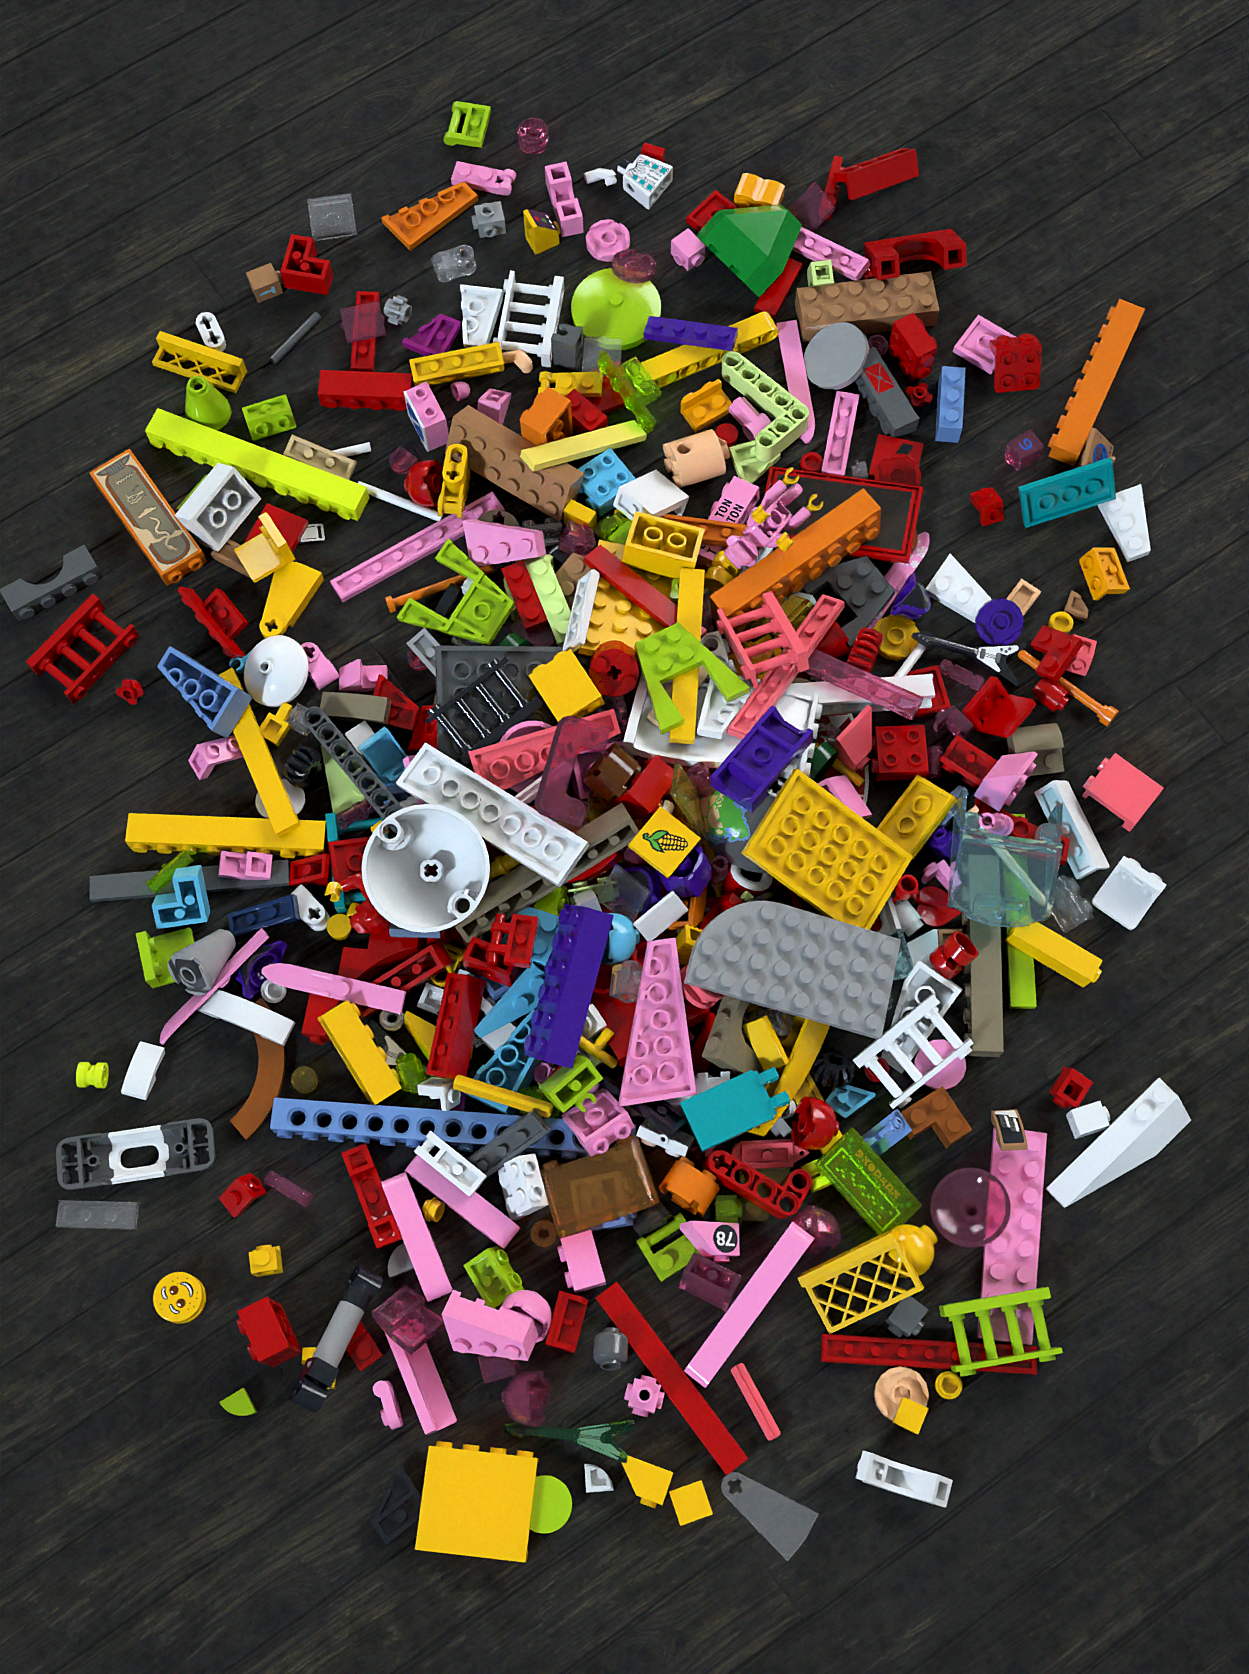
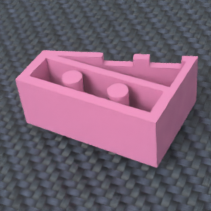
M476 519L462 520L469 559L477 567L546 555L542 531L484 522Z
M452 1291L441 1315L453 1351L528 1361L538 1338L533 1317L502 1306L500 1310L485 1306L484 1300L477 1298L476 1302L460 1297L461 1292Z

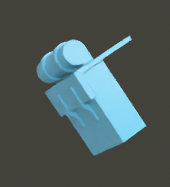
M386 727L380 729L357 747L369 763L371 770L385 787L396 784L406 769L402 759L407 757V755Z

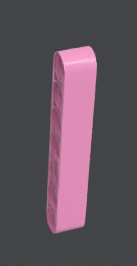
M794 1222L790 1224L684 1370L685 1373L704 1388L707 1387L812 1243L814 1237Z

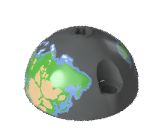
M710 776L698 793L695 808L699 829L710 847L723 859L739 868L752 872L767 873L741 852L787 779L778 777L768 789V795L755 811L751 813L711 787Z

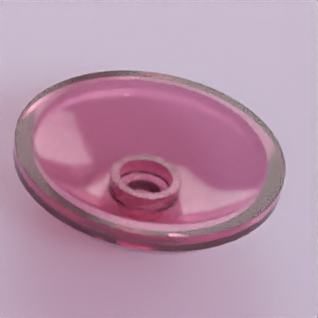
M977 1168L959 1169L948 1174L938 1183L931 1198V1216L936 1228L944 1238L961 1247H982L995 1241L1006 1229L1011 1215L1010 1198L1004 1185L991 1173ZM976 1208L977 1213L971 1216L968 1214V1210Z

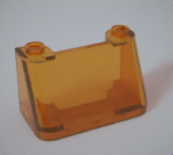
M631 1134L625 1139H617V1143L613 1147L608 1148L603 1154L597 1153L592 1157L588 1155L566 1164L552 1160L542 1165L543 1169H540L549 1209L558 1237L572 1235L646 1209L659 1202V1193L639 1137H632Z

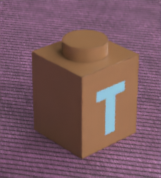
M271 263L246 272L250 287L258 303L283 293L281 273L279 270L275 271Z

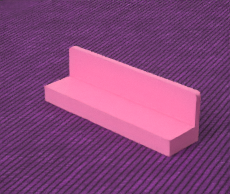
M414 1321L399 1329L394 1327L385 1331L425 1435L432 1434L456 1423V1416L419 1323Z

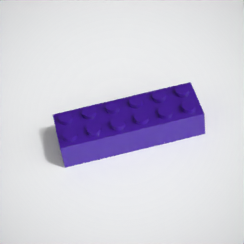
M565 904L561 910L558 932L552 940V954L545 965L546 976L544 983L538 991L539 1001L537 1009L534 1010L531 1017V1031L524 1042V1055L552 1064L573 1068L614 915L588 907Z

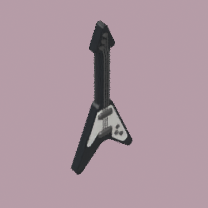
M916 632L911 636L926 648L931 645L970 656L977 663L1011 686L1017 687L1019 684L1007 666L1006 659L1014 656L1020 650H1025L1026 644L970 647L932 636V632Z

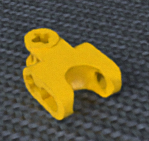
M452 444L447 448L442 472V490L438 500V516L443 517L444 513L455 514L459 519L463 518L471 479V471L467 467L468 452L464 445ZM456 452L463 454L461 462L452 461V455Z

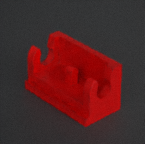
M559 1290L545 1343L546 1346L575 1353L589 1300Z

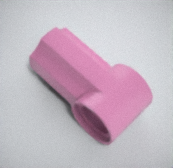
M738 397L729 406V412L742 426L743 432L749 441L755 440L756 435L771 423L768 416L764 413L759 414L745 397Z

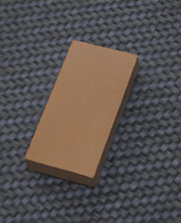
M228 539L219 551L213 550L210 555L213 559L251 578L234 551L235 548L241 546L240 544Z

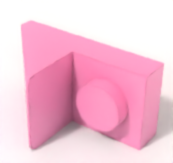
M357 659L339 668V692L374 691L379 674L388 680L387 665L363 666L361 659Z

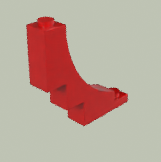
M389 928L379 934L372 932L368 949L343 948L338 975L369 982L385 969L398 962L407 960L425 949L426 942L428 945L438 942L451 944L452 934L447 929H444L441 938L391 937ZM310 993L302 1034L315 1044H324L325 1041H331L319 1022L318 1017L344 1001Z

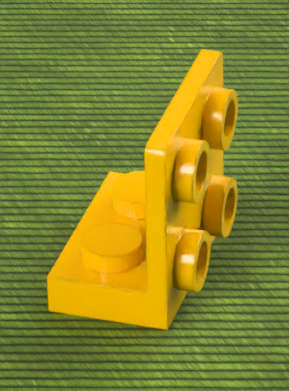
M267 512L258 516L263 524L259 527L262 533L234 549L254 583L295 560L289 546Z

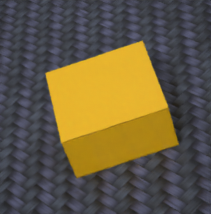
M570 499L563 510L564 524L590 537L597 526L596 511Z
M702 1480L669 1491L680 1526L713 1514Z

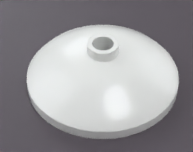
M277 635L262 640L252 649L244 667V683L247 692L256 702L268 707H279L283 702L289 703L298 696L306 683L309 669L307 655L302 646L289 637Z

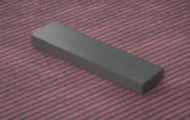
M532 1109L466 1160L489 1177L501 1168L504 1163L512 1160L547 1134L551 1127L535 1109Z

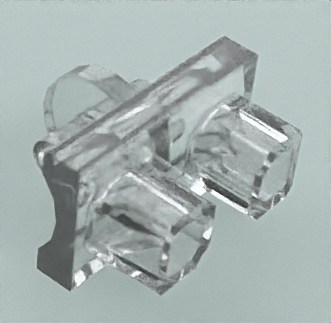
M547 518L544 521L545 524L535 525V522L532 520L523 521L522 528L542 531L545 550L546 546L564 544L562 524L555 518Z

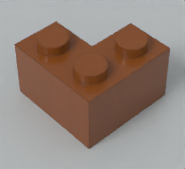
M943 1086L900 1112L912 1129L907 1134L910 1140L932 1127L947 1149L972 1131V1128Z

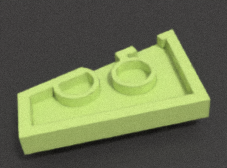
M321 745L333 813L339 818L368 802V800L323 745Z

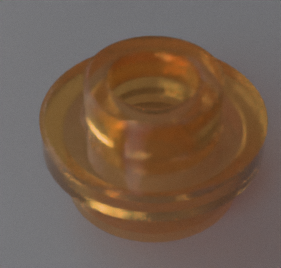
M541 1220L533 1225L531 1239L537 1246L548 1247L556 1240L557 1230L551 1222ZM543 1229L549 1232V1236L545 1239L539 1237V1232Z

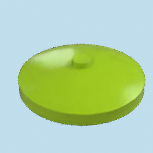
M625 268L603 269L589 275L576 288L571 302L572 320L575 327H583V338L590 344L605 350H627L647 340L644 339V329L649 316L661 317V300L655 286L642 274Z

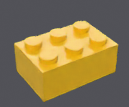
M635 511L625 543L622 562L629 567L679 579L680 568L695 569L705 529Z

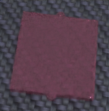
M814 182L788 210L802 224L803 228L814 232L836 208L828 199V194L823 192L819 185Z
M379 301L340 309L343 321L341 327L345 330L347 343L386 335L383 323L385 317L381 314Z

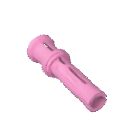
M983 813L984 817L979 818V825L984 829H988L993 835L1005 837L1011 834L1014 829L1011 817L1002 813Z

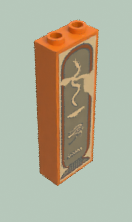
M130 449L89 472L98 489L166 586L179 582L183 576L191 571L198 570L207 562L198 544L185 526L174 516L176 513Z

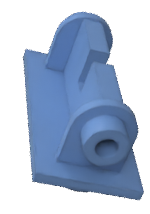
M896 1109L860 1137L862 1140L860 1143L876 1159L909 1134L912 1129L900 1111Z

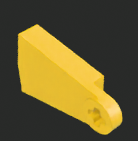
M293 561L274 572L263 617L260 622V630L265 638L277 635L283 636L288 626L293 627L324 581L322 572ZM273 623H275L277 629H273L271 632H269L267 626H272Z

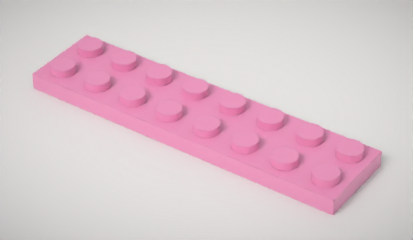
M995 1127L993 1128L980 1298L1036 1289L1047 1133L1024 1130L1028 1150L1001 1151L996 1141ZM1026 1302L1017 1304L1018 1309L1015 1311L1022 1344L1031 1346L1034 1319L1031 1307H1028ZM1001 1307L991 1309L992 1314H989L994 1341L1011 1343L1005 1312H1002ZM978 1318L977 1339H983Z

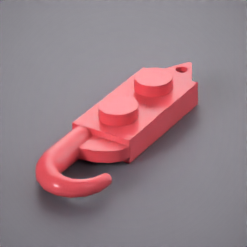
M792 1139L740 1141L735 1144L731 1151L732 1156L753 1169L793 1167V1163L809 1154L808 1150L794 1146ZM714 1147L705 1151V1158L712 1153ZM718 1159L714 1160L716 1163L714 1167L720 1168V1161Z

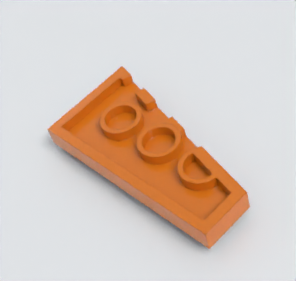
M463 181L438 192V196L431 199L426 197L420 200L419 204L407 208L406 206L399 209V213L395 215L381 217L382 223L411 251L476 203L478 195Z

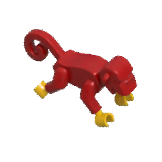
M382 820L378 821L376 824L370 827L372 833L382 822ZM389 827L386 829V834L390 832ZM362 872L341 880L340 884L337 882L328 883L325 896L331 894L330 901L332 902L340 899L341 891L343 890L347 892L356 887L361 890L366 900L362 904L351 903L347 912V917L351 916L350 925L359 934L372 932L379 934L390 927L391 922L384 918L372 905L364 887Z

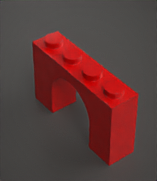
M952 229L864 243V257L869 259L871 264L869 269L877 280L900 277L899 263L910 260H933L938 262L944 270L967 266L966 243Z

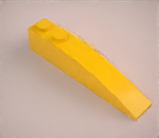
M773 1010L769 1021L789 1062L784 1066L776 1068L779 1079L764 1087L770 1098L786 1091L792 1101L808 1075L830 1026ZM788 1105L777 1109V1114L774 1115L775 1118L747 1132L765 1136Z

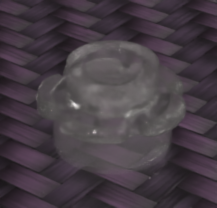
M856 460L855 465L851 466L852 476L868 479L865 461L858 462Z

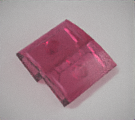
M405 1285L373 1310L372 1316L381 1329L397 1345L412 1355L444 1327V1321L442 1317L424 1306L425 1297Z

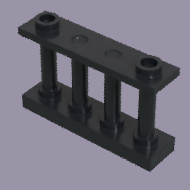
M506 657L501 661L495 658L485 666L488 670L446 704L441 706L438 703L427 712L430 716L425 722L429 724L435 719L460 749L461 757L456 761L463 766L471 762L469 751L492 745L505 735L510 728L520 723L543 704L537 696L533 700H530L528 697L525 698L505 673L502 666L509 661ZM493 673L517 702L519 711L514 715H511L509 712L506 713L482 683ZM473 689L477 691L499 719L497 722L500 726L492 731L490 727L487 728L463 697ZM456 704L479 733L478 737L481 741L474 746L471 743L468 744L443 712Z

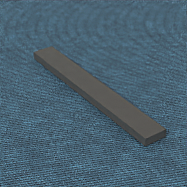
M288 859L272 861L270 880L218 877L219 865L202 867L207 893L289 886L290 863ZM176 869L90 876V901L101 902L148 898L175 893L172 878Z

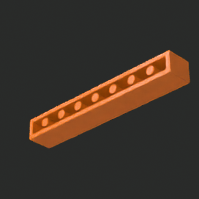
M1119 299L1116 307L1111 306L1106 317L1110 321L1108 325L1103 324L1098 335L1101 341L1100 343H1094L1090 352L1093 358L1091 361H1086L1081 372L1085 376L1083 379L1078 378L1073 389L1074 392H1077L1075 398L1070 396L1065 407L1068 413L1066 416L1061 415L1056 428L1060 429L1058 435L1053 433L1048 444V447H1051L1049 457L1073 467L1075 466L1145 308Z

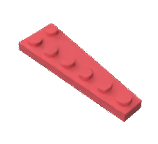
M610 709L469 751L468 753L474 773L500 789L506 790L560 763L562 760L571 758L621 732L615 711Z

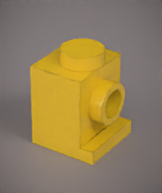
M262 1245L257 1246L253 1252H249L252 1275L260 1277L283 1273L280 1246Z

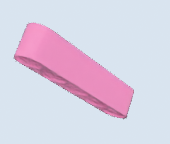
M416 1155L404 1170L502 1249H505L519 1231L520 1227L478 1193L475 1192L472 1197H469L419 1155Z
M404 1172L382 1181L383 1190L427 1301H432L452 1292L451 1284L407 1173Z

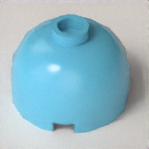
M608 913L614 916L601 960L604 965L618 964L626 961L633 954L635 945L640 942L638 929H634L632 922L624 915Z

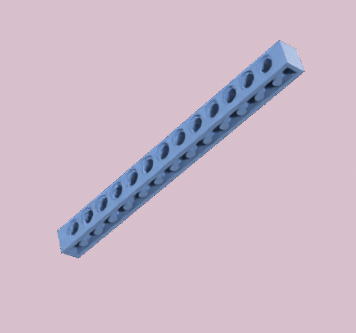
M274 1098L270 1129L277 1133V1137L292 1138L294 1134L303 1135L302 1138L306 1140H318V1136L328 1137V1140L333 1142H344V1138L354 1139V1142L359 1144H369L370 1140L380 1141V1144L385 1146H395L396 1142L406 1143L407 1147L417 1148L418 1145L421 1147V1144L427 1140L426 1135L421 1132L422 1127L430 1123L435 1125L433 1133L446 1144L457 1146L459 1151L471 1152L473 1148L483 1147L499 1135L502 1130L507 1129L523 1116ZM299 1114H304L306 1116L305 1122L299 1126L294 1125V1118ZM330 1116L332 1119L330 1125L325 1128L320 1127L319 1122L321 1118ZM542 1117L551 1127L550 1131L518 1154L525 1155V1152H535V1155L538 1157H550L552 1153L561 1154V1158L576 1159L577 1155L587 1156V1160L602 1161L603 1157L613 1158V1162L628 1163L629 1159L634 1160L636 1124H634L635 1128L631 1130L627 1138L617 1139L616 1145L613 1148L608 1149L603 1154L597 1153L591 1157L584 1147L576 1144V1135L563 1119ZM350 1118H356V1127L350 1130L345 1129V1122ZM375 1120L383 1121V1127L379 1131L370 1130L371 1123ZM400 1122L409 1123V1128L405 1133L396 1132V1126ZM453 1125L461 1128L459 1135L456 1137L447 1135L448 1129ZM476 1128H485L487 1130L485 1137L482 1139L474 1138L473 1132ZM555 1133H561L565 1137L564 1141L559 1145L550 1142L551 1136ZM436 1145L433 1147V1149H439V1150H440V1148L437 1147Z

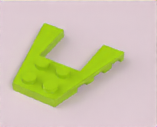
M447 539L435 559L437 562L470 579L473 583L449 620L411 598L407 600L397 619L404 623L491 645L516 605L450 539Z
M679 622L635 643V650L645 677L646 687L653 704L654 714L657 718L661 735L684 724L683 717L662 686V684L703 665L727 703L749 693L750 687Z

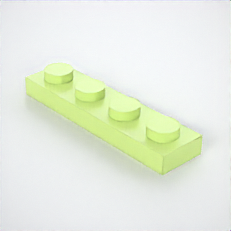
M547 556L526 565L556 642L559 647H562L571 611Z

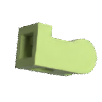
M831 260L810 263L807 270L809 287L834 283Z

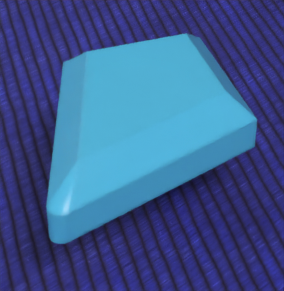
M846 1085L843 1090L835 1088L825 1102L837 1114L846 1119L873 1099L876 1094Z

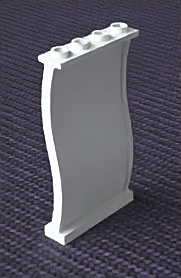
M641 672L623 741V750L632 757L638 755L649 759L657 755L665 763L718 768L742 739L728 735V732L722 739L697 735V728L709 685L708 683H703L697 692L694 744L670 743L669 732L661 735L659 727L646 720L647 715L653 708V704L648 694L645 677ZM673 679L662 684L665 691L672 683ZM786 690L775 707L785 721L799 730L810 728L813 730V738H817L819 724L815 723V719L820 720L822 705L818 704L819 694L814 693V697ZM811 743L798 759L795 757L779 777L787 779L792 770L797 768L809 777L811 763H807V759L813 758L815 743Z

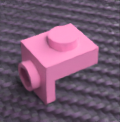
M944 860L938 864L932 862L923 870L924 874L921 881L924 884L936 877L950 895L957 892L962 884L958 871L950 868Z

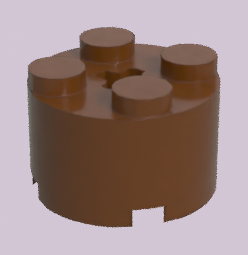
M613 743L606 749L609 752L608 755L599 756L587 771L583 780L587 786L605 801L609 802L616 796L619 798L628 788L625 783L630 777L632 779L635 778L642 769L639 762L616 743Z

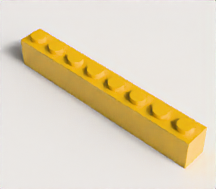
M129 813L125 838L127 845L133 851L145 853L147 850H157V852L170 854L172 851H181L188 855L206 852L209 855L218 856L221 851L247 854L249 851L280 855L283 858L292 859L295 856H305V858L321 855L327 853L328 850L326 821L299 820L301 826L279 837L276 835L270 819Z

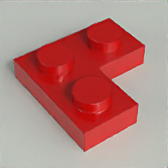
M1043 625L1030 643L1034 650L1046 654L1035 669L1036 673L1039 676L1058 682L1084 644L1083 641L1078 637Z

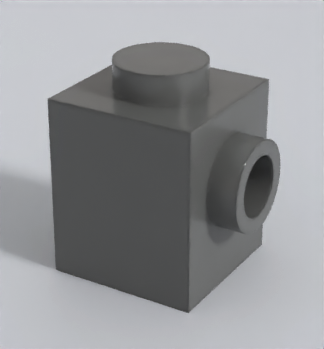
M909 1296L897 1303L885 1322L889 1324L888 1329L899 1338L902 1335L907 1338L911 1333L916 1336L925 1324L921 1319L928 1309Z

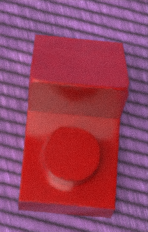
M325 853L292 861L289 886L297 888L300 884L302 886L316 884L327 888L330 874V854Z
M360 1320L346 1350L362 1372L384 1355Z

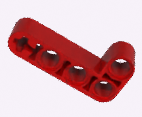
M723 1150L712 1152L703 1162V1169L716 1176V1181L779 1219L788 1218L798 1211L812 1184L810 1174L803 1169H797L786 1175L779 1185ZM716 1159L720 1161V1168L718 1169L714 1167L716 1164L714 1160ZM735 1172H741L744 1175V1184H740L735 1180ZM793 1177L801 1180V1189L794 1187L792 1183ZM758 1185L764 1186L766 1188V1198H763L758 1194ZM781 1199H784L789 1203V1212L783 1211L781 1209Z

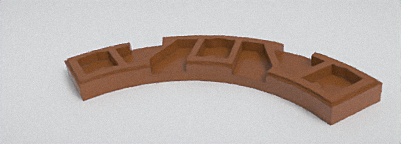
M262 997L255 1002V1004L271 1010ZM255 1032L253 1033L256 1038L259 1056L256 1081L244 1106L230 1120L247 1141L258 1132L268 1119L273 1109L274 1098H279L284 1081L286 1063L285 1045L283 1046L263 1038Z

